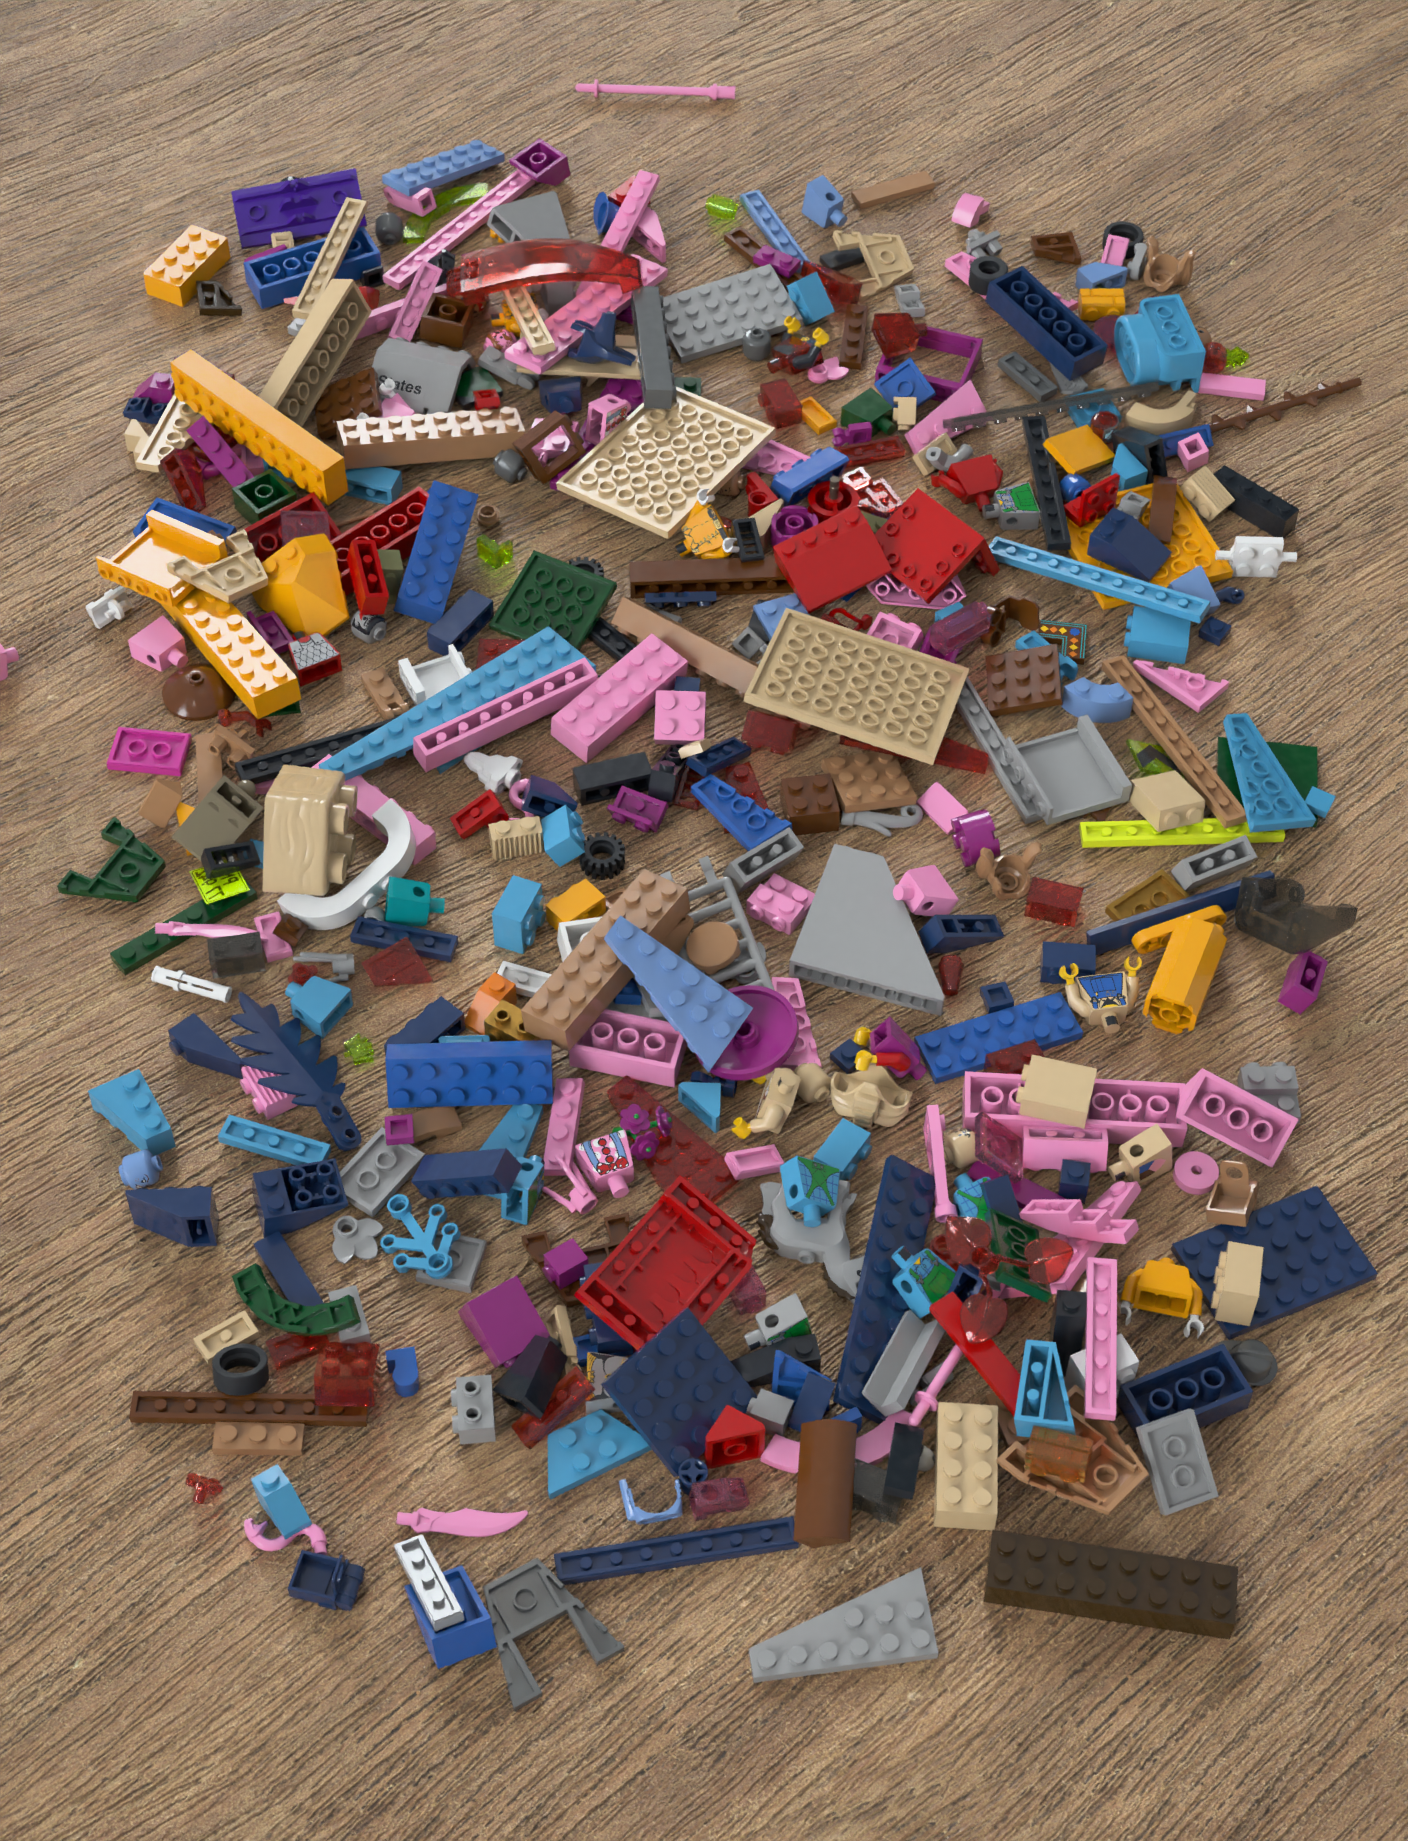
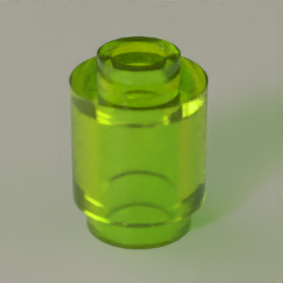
M713 194L712 197H708L705 209L708 210L709 215L725 220L734 219L738 203L734 202L733 199Z

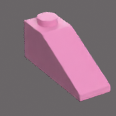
M647 206L631 237L660 262L664 263L666 262V244L656 212Z

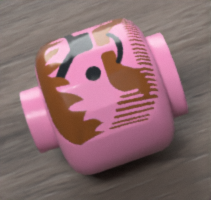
M501 329L486 336V343L483 344V348L485 351L490 345L505 353L517 340L512 332Z

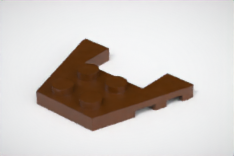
M629 1212L604 1218L609 1243L581 1249L588 1257V1264L604 1262L629 1234ZM541 1231L521 1236L522 1245L543 1273L544 1254L551 1251L547 1232ZM579 1279L561 1290L554 1281L550 1283L567 1308L583 1304L574 1296L580 1288Z

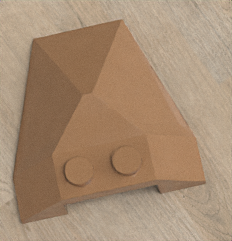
M1075 1384L1067 1392L1077 1442L1048 1439L1037 1447L1032 1439L1024 1446L1016 1440L996 1459V1462L1019 1481L1109 1516L1148 1478L1149 1473L1131 1447L1122 1440L1114 1423H1111L1109 1420L1084 1418L1085 1391Z

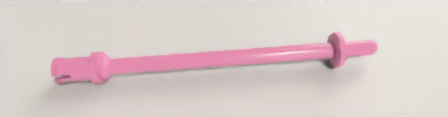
M595 79L594 84H577L575 86L578 92H594V98L598 97V93L709 96L713 100H717V98L735 99V86H717V84H713L709 88L599 84L598 79Z
M1000 1284V1292L990 1289L976 1310L973 1317L980 1325L1006 1286L1005 1284ZM956 1344L926 1392L918 1391L914 1395L917 1406L909 1417L910 1425H919L927 1411L934 1412L938 1409V1401L935 1398L963 1355V1352Z

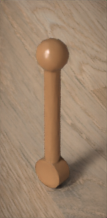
M367 510L365 514L334 523L338 528L352 522L367 519L374 514V511Z

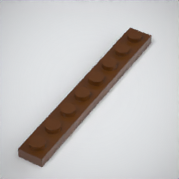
M133 1391L129 1419L131 1423L215 1424L216 1422L304 1423L305 1426L367 1427L370 1400L369 1395L252 1393L234 1396L223 1392Z

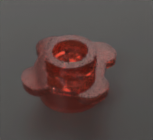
M300 962L295 963L292 966V974L288 976V982L294 981L303 986L311 977L318 973V969L315 965L307 966Z

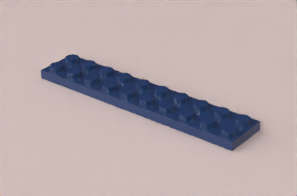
M893 1154L886 1158L833 1398V1402L849 1410L857 1407L863 1417L879 1425L888 1416L885 1417L862 1394V1391L904 1313L911 1310L893 1284V1278L901 1270V1267L891 1256L902 1246H905L913 1256L923 1250L935 1192L934 1176Z

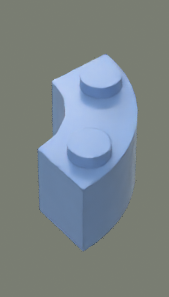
M1082 677L1064 686L1063 705L1061 707L1075 717L1088 715L1092 722L1113 723L1130 717L1133 697L1119 683L1099 685Z

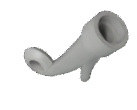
M918 805L903 806L900 811L901 816L871 811L844 813L842 809L841 825H859L890 837L892 833L886 828L914 826L921 821L923 812ZM907 812H912L914 815L910 816Z

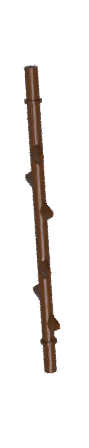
M1357 377L1342 383L1337 382L1332 386L1318 383V390L1298 397L1285 391L1283 401L1260 409L1248 405L1246 413L1225 420L1217 414H1213L1211 424L1209 425L1211 433L1233 426L1244 430L1246 422L1267 415L1276 421H1280L1283 410L1305 403L1316 407L1317 399L1336 393L1341 394L1343 391L1361 386L1362 382Z

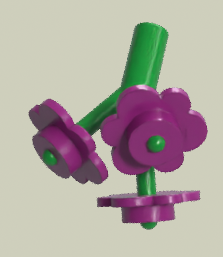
M631 1104L628 1109H623L620 1113L622 1118L620 1121L621 1127H615L612 1130V1133L625 1130L627 1137H632L636 1143L630 1147V1153L640 1161L644 1157L651 1158L654 1156L659 1140L652 1131L646 1132L644 1136L637 1134L640 1131H646L658 1126L663 1136L666 1137L670 1135L672 1119L668 1112L664 1113L662 1106H658L656 1110L657 1120L650 1122L647 1119L649 1113L646 1110H641L637 1104Z

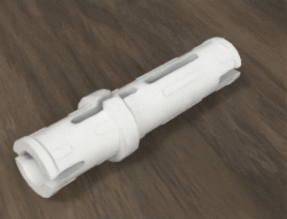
M156 966L151 977L152 982L173 987L175 991L180 992L184 990L220 1000L224 1003H228L232 994V987L186 975V972L182 970L176 972ZM172 977L175 979L186 981L187 984L171 980L170 978ZM196 985H200V986H203V987H207V988L213 989V992H212V991H209V990H206V989H202V988L196 987Z

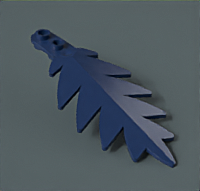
M240 992L238 999L244 1013L232 1015L230 1019L237 1025L255 1034L232 1037L231 1042L246 1049L266 1054L242 1058L240 1063L261 1071L279 1074L280 1076L260 1078L257 1083L279 1092L300 1096L293 1098L291 1102L296 1105L316 1107L322 1122L327 1126L336 1146L340 1150L351 1151L356 1149L361 1143V1134L340 1099L346 1085L341 1082L333 1086L337 1075V1057L333 1055L316 1065L321 1049V1037L319 1035L310 1038L298 1046L301 1037L299 1018H294L280 1026L278 1012L274 1004H269L262 1008L252 998Z

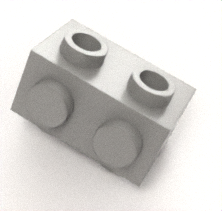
M491 1375L457 1377L456 1389H451L452 1407H457L458 1415L452 1416L453 1434L459 1433L460 1445L496 1442Z

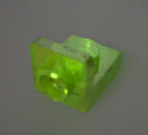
M484 534L476 538L477 555L493 568L498 569L513 559V542L510 540L498 545L496 541L491 540Z

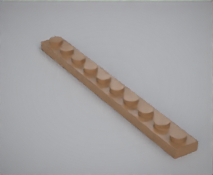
M1122 655L1103 661L1102 670L1113 684L1119 683L1133 697L1132 709L1192 787L1205 799L1206 805L1226 829L1246 822L1247 818L1242 805L1126 657Z

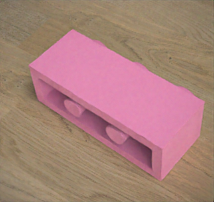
M1023 1125L1022 1168H1029L1034 1171L1042 1169L1061 1171L1062 1161L1066 1159L1091 1163L1090 1173L1106 1171L1108 1153L1107 1129Z

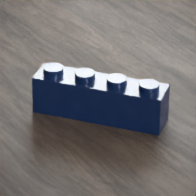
M507 1148L424 1155L411 1182L417 1187L419 1193L427 1199L509 1193L522 1165Z

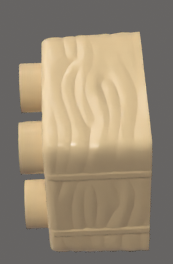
M295 765L282 766L265 797L263 892L323 896L328 892L331 883L344 884L347 865H352L355 857L356 836L346 832L349 817H354L356 813L358 788L357 786L345 785V774L343 772Z

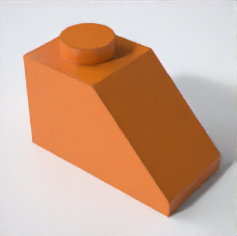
M494 972L478 989L465 1018V1027L478 1035H485L484 1020L502 999L514 1006L517 1004L516 984Z

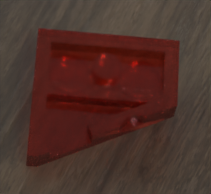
M884 478L856 489L859 495L858 508L884 519L891 517L903 504V501Z

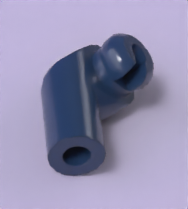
M1225 587L1215 592L1219 602L1239 604L1245 598L1243 590L1233 587Z

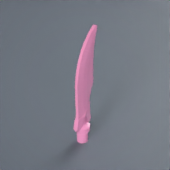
M173 921L155 924L156 934H169V936L201 935L211 938L269 941V938L262 933L240 926L185 924Z
M420 1508L417 1512L413 1511V1514L398 1512L396 1524L411 1526L416 1533L439 1532L466 1537H487L512 1529L528 1515V1511L492 1513L464 1508L456 1512L445 1513Z

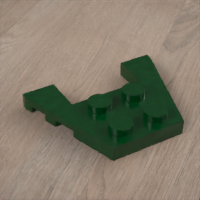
M113 817L102 830L101 835L102 839L118 845L119 848L93 879L70 870L57 885L59 893L137 903L165 869V860L147 844L141 843L129 828L123 827L121 821Z

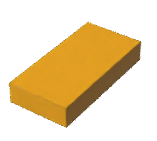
M812 396L793 404V411L818 435L837 427V421Z

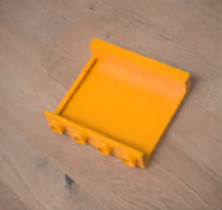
M151 510L146 515L149 527L110 560L100 556L96 557L98 571L104 579L111 580L173 608L194 590L196 586L167 571V563L186 556L198 569L205 568L228 557L225 540Z

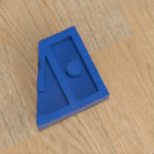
M776 1350L771 1392L793 1400L794 1407L808 1372L830 1381L832 1380L784 1352ZM830 1400L827 1405L826 1411H829Z

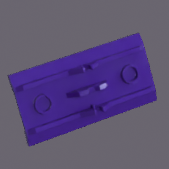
M356 168L231 191L242 250L272 244V233L291 231L293 240L329 234L346 197L362 200ZM365 214L359 224V227L367 226Z

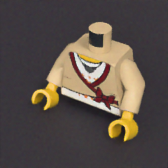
M775 1068L769 1074L751 1079L759 1085L765 1081L766 1083L755 1119L751 1120L749 1124L742 1117H738L733 1121L736 1127L731 1130L739 1138H746L751 1131L753 1133L771 1131L779 1134L793 1107L801 1077L794 1074L789 1068Z

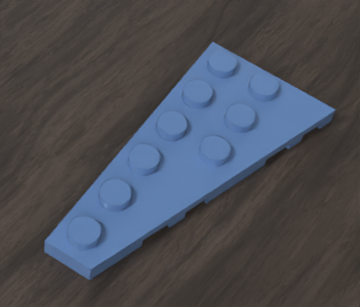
M620 915L606 934L604 940L621 962L626 964L636 976L635 980L640 986L643 985L651 995L650 999L674 1030L679 1031L687 1041L689 1049L698 1055L704 1063V1068L709 1073L753 1007Z

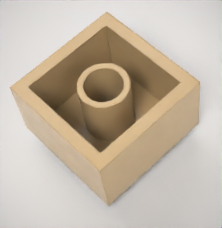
M1229 1241L1226 1252H1220L1218 1266H1216L1214 1274L1216 1289L1213 1291L1211 1308L1216 1309L1215 1320L1250 1326L1259 1298L1264 1247Z

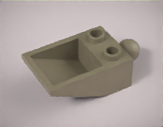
M224 775L172 835V838L200 861L205 848L234 844L264 808L252 798L256 793L254 783L250 780H242L236 785Z

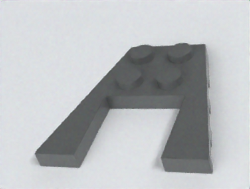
M538 1558L483 1586L514 1712L542 1697V1691L515 1645V1641L567 1614L597 1666L624 1652V1645L620 1641L618 1642L608 1632V1629L585 1609V1605L577 1597L575 1598Z

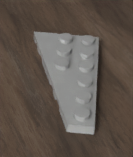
M921 1567L749 1648L753 1683L938 1658V1648Z

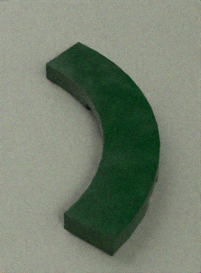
M256 1263L232 1276L235 1287L243 1302L248 1305L257 1317L283 1332L303 1336L326 1335L348 1329L361 1322L355 1300L349 1294L332 1302L316 1304L315 1306H303L280 1297L268 1284L261 1266Z

